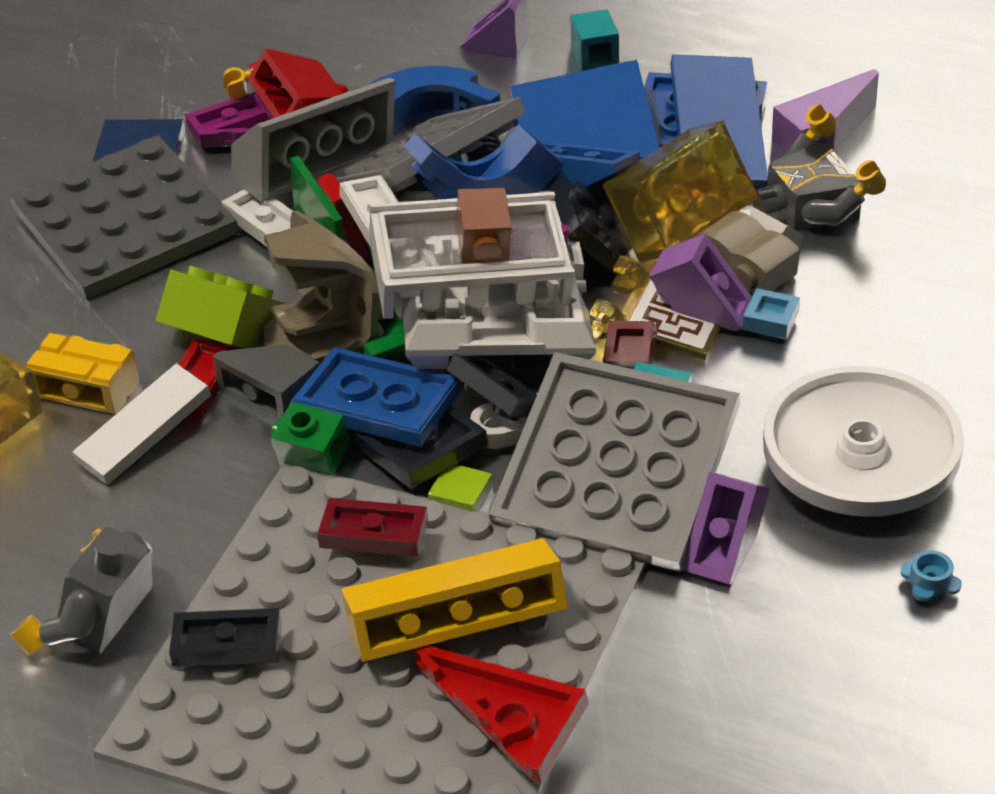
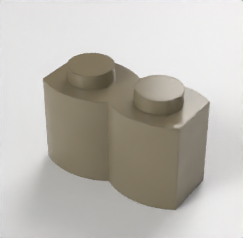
M732 211L698 234L699 236L706 233L751 296H753L756 288L774 291L798 273L800 255L798 246L779 232L765 230L756 219L746 213Z

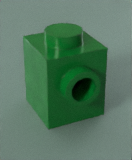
M294 402L290 403L283 418L275 422L270 437L271 445L274 447L280 468L285 463L328 475L336 474L351 445L342 414Z

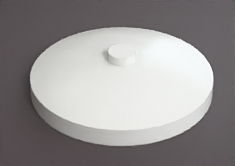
M844 366L806 375L791 383L776 396L764 420L763 450L768 466L775 477L784 487L802 500L822 509L840 514L864 517L887 516L923 506L937 498L951 485L957 476L962 460L964 446L963 428L957 413L950 403L940 393L920 380L884 368Z

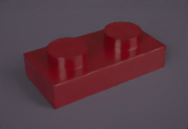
M328 498L317 532L319 548L419 557L428 524L427 506Z

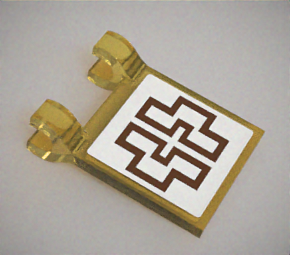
M620 256L614 266V272L617 275L612 283L611 290L619 294L631 295L622 312L611 302L596 299L590 311V316L594 317L591 322L594 337L599 339L607 338L609 321H654L658 330L655 346L706 361L721 326L674 311L663 295L656 290L654 283L649 278L650 273L635 259L629 256Z

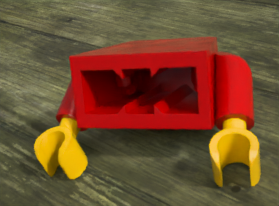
M267 48L264 49L258 61L248 65V70L243 71L240 68L233 67L227 69L223 75L224 89H227L230 99L243 98L247 93L246 83L250 82L274 118L349 92L345 84L334 82L319 61Z

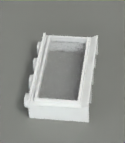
M555 193L506 195L512 226L509 261L461 264L456 230L457 198L370 204L369 240L383 319L393 318L394 292L420 290L422 309L427 312H433L441 306L442 288L467 286L469 305L473 308H482L488 302L489 285L514 283L516 302L526 305L535 298L536 281L557 280L561 305H569L571 303L575 270L570 263L554 201Z

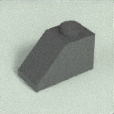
M285 344L221 351L213 356L219 391L275 422L283 418L291 400L319 367V362L311 356L302 354Z

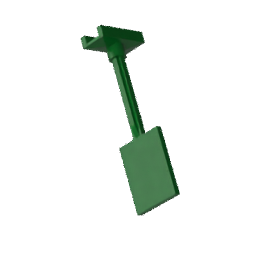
M300 157L290 158L294 211L303 213L344 241L342 217ZM393 309V318L378 320V323L384 330V337L365 343L364 354L414 366L406 357L403 320L399 318Z

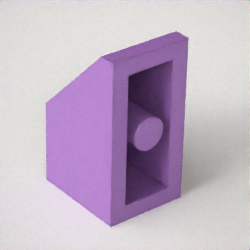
M706 233L664 249L649 278L654 283L656 290L663 295L673 310L733 331L742 329L743 315L752 296Z
M709 471L682 570L732 584L757 537L770 487Z

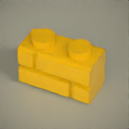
M49 333L41 343L40 351L36 350L26 363V372L34 397L115 415L127 402V396L130 397L134 392L140 378L135 354L132 349H127L120 344L108 345L88 341L76 335L67 337Z

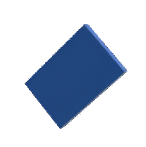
M334 347L291 402L342 414L348 429L422 447L461 392V380L453 375L428 369H416L415 366Z

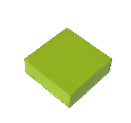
M455 464L440 473L428 493V500L472 512L474 510L478 511L493 487L492 473Z

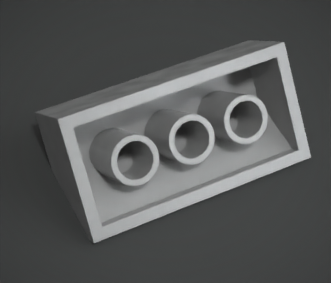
M389 77L255 125L231 144L232 181L263 202L293 190L290 159L292 157L299 156L316 180L393 139L395 80Z

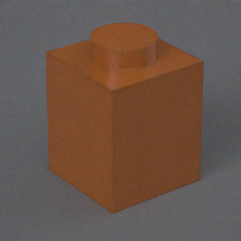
M505 188L458 189L456 230L461 264L509 261L512 226Z

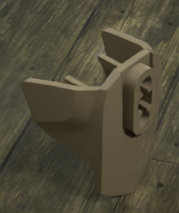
M293 211L290 218L291 228L265 235L264 243L267 245L272 267L284 270L290 277L291 286L303 297L298 301L271 307V313L275 318L266 322L263 326L264 346L285 344L302 354L311 356L320 365L334 347L354 351L364 346L365 343L375 340L380 334L378 332V320L383 319L377 279L373 270L363 258L330 230L303 213Z

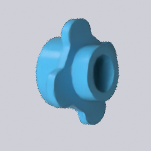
M922 551L916 554L912 561H907L901 566V576L909 580L913 587L912 595L920 601H930L932 598L939 597L944 593L950 595L957 594L962 586L961 579L953 576L954 564L946 554L939 551Z

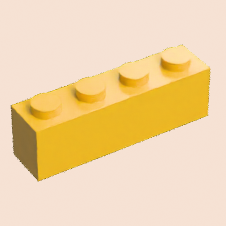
M544 538L341 589L350 636L362 662L568 609L561 562Z

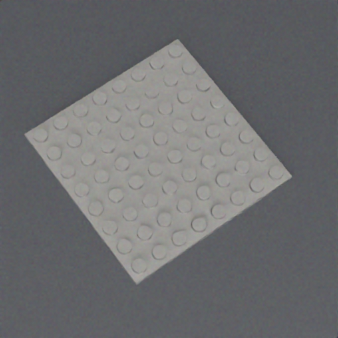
M283 463L185 611L280 608L282 627L279 662L172 667L169 655L170 634L93 750L94 757L210 794H541L552 768L542 784L533 782L416 667L414 649L362 662L350 636L341 589L544 538L561 562L568 609L428 646L583 688L588 693L647 563L633 559L628 552L612 548L602 551L584 546L581 540L565 536L555 539L536 534L534 528L518 524L508 527L492 523L488 513L476 510L472 512L428 500L425 497ZM328 498L427 506L428 524L419 557L319 548L317 532Z

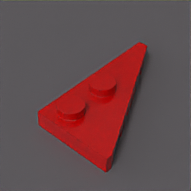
M428 645L415 648L413 651L416 657V667L533 782L542 784L589 705L586 689Z

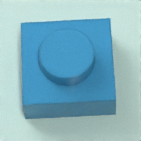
M756 288L743 315V330L787 339L799 313L800 297Z

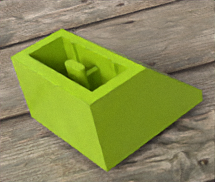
M189 266L187 274L170 269L155 321L248 349L254 348L264 337V324L275 318L271 313V307L285 303L272 299L274 290Z

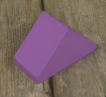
M526 0L501 1L471 26L460 47L469 53L517 59L528 38Z

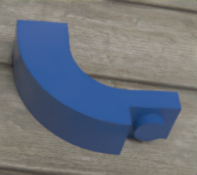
M450 66L408 68L390 73L370 83L372 84L389 77L395 80L393 137L415 122L501 101L499 92L479 85L477 72Z
M519 124L494 152L476 161L460 162L452 160L416 133L404 145L416 159L411 166L425 178L422 183L438 200L457 198L458 189L505 188L506 195L538 193L565 165L551 150Z

